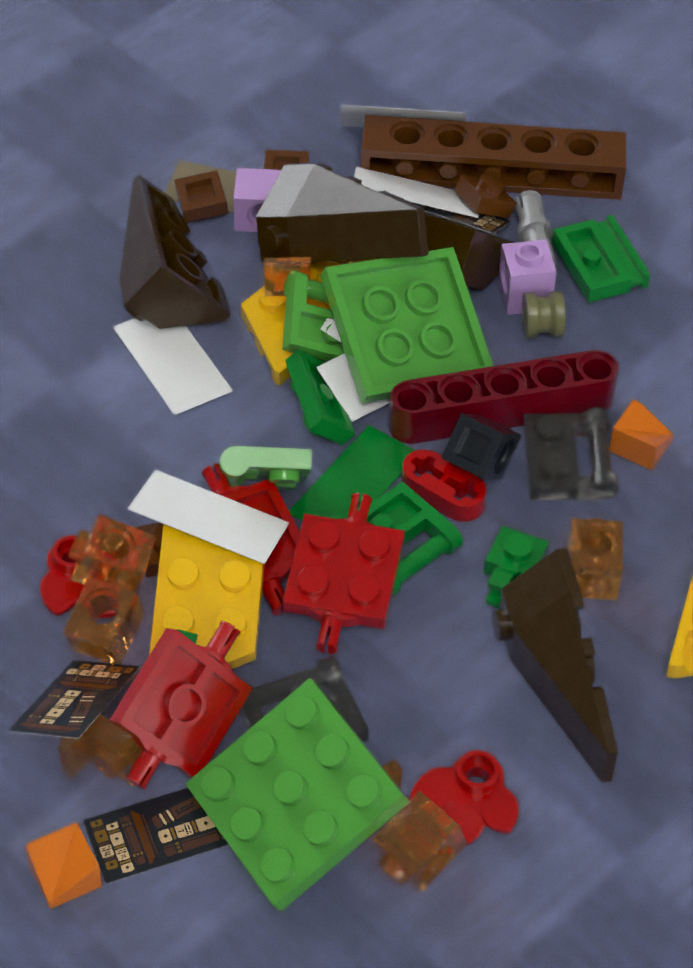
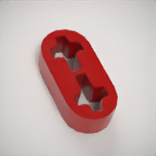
M416 450L405 457L402 468V482L434 509L458 522L473 521L482 515L485 510L486 485L482 479L442 459V455L431 450Z

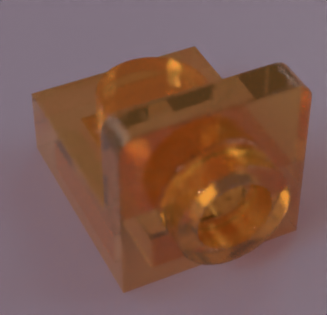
M100 714L79 739L62 737L58 751L62 771L68 777L73 779L92 760L95 766L107 777L114 779L118 776L133 788L135 787L125 779V776L130 772L142 749L134 741L133 737L110 722L106 717Z

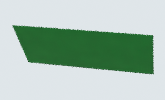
M368 425L291 507L289 512L301 521H303L304 514L346 519L352 494L360 493V506L363 493L369 495L372 498V502L381 497L402 474L405 457L416 450Z

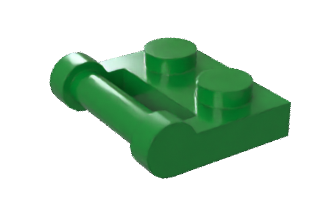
M404 482L393 487L370 505L367 522L375 526L404 530V545L423 531L432 536V538L400 560L392 597L401 591L402 583L442 554L450 555L463 546V538L459 530Z

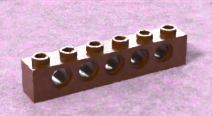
M365 115L361 168L448 189L455 188L461 175L480 178L482 174H486L500 180L505 185L504 190L508 193H521L533 190L540 195L621 200L626 173V132Z

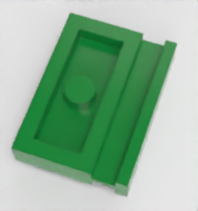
M613 214L606 216V221L597 223L595 219L553 229L552 243L588 303L628 293L633 286L640 285L642 289L649 287L651 274Z

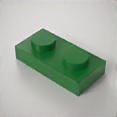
M297 349L285 362L292 379L290 383L291 388L298 396L304 413L303 422L307 429L316 437H325L343 446L355 435V431L349 415L316 368L325 362Z

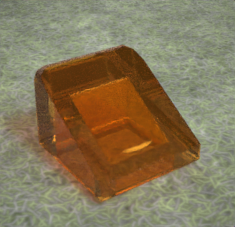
M311 257L264 258L265 296H284L285 280L291 270L306 273L308 279L311 280Z

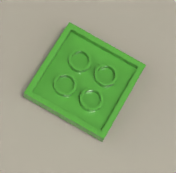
M454 247L428 251L429 255L422 257L381 258L325 267L320 277L361 404L390 399L393 387L406 380L494 366Z
M311 678L306 680L185 783L268 900L280 911H283L410 803L323 690Z

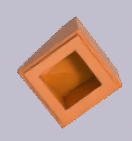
M633 399L612 429L609 451L653 470L673 441L674 434L643 404Z
M77 822L26 844L25 850L28 866L50 909L102 887L99 864Z

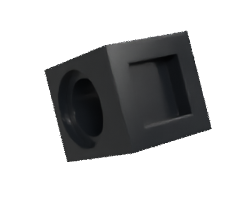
M461 413L441 458L482 479H502L522 435L482 415Z

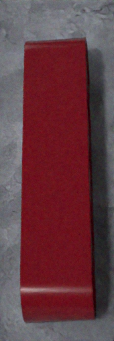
M589 350L406 380L394 386L390 393L389 432L393 438L402 443L417 444L450 438L461 413L479 414L506 428L600 413L610 408L614 401L619 365L615 357L608 352Z

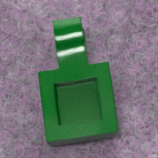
M502 526L484 563L483 573L490 575L487 587L491 588L485 599V604L499 608L502 588L544 559L548 553L549 541Z

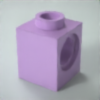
M237 168L233 198L234 231L258 232L256 215L281 170Z
M547 239L506 243L501 246L498 285L506 314H522L523 293L534 292L540 297L547 296L551 291H554L556 268Z

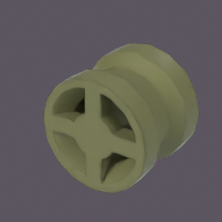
M551 291L547 296L540 297L534 292L523 293L522 327L524 337L536 338L540 333H549L552 337H563L566 316L562 291Z

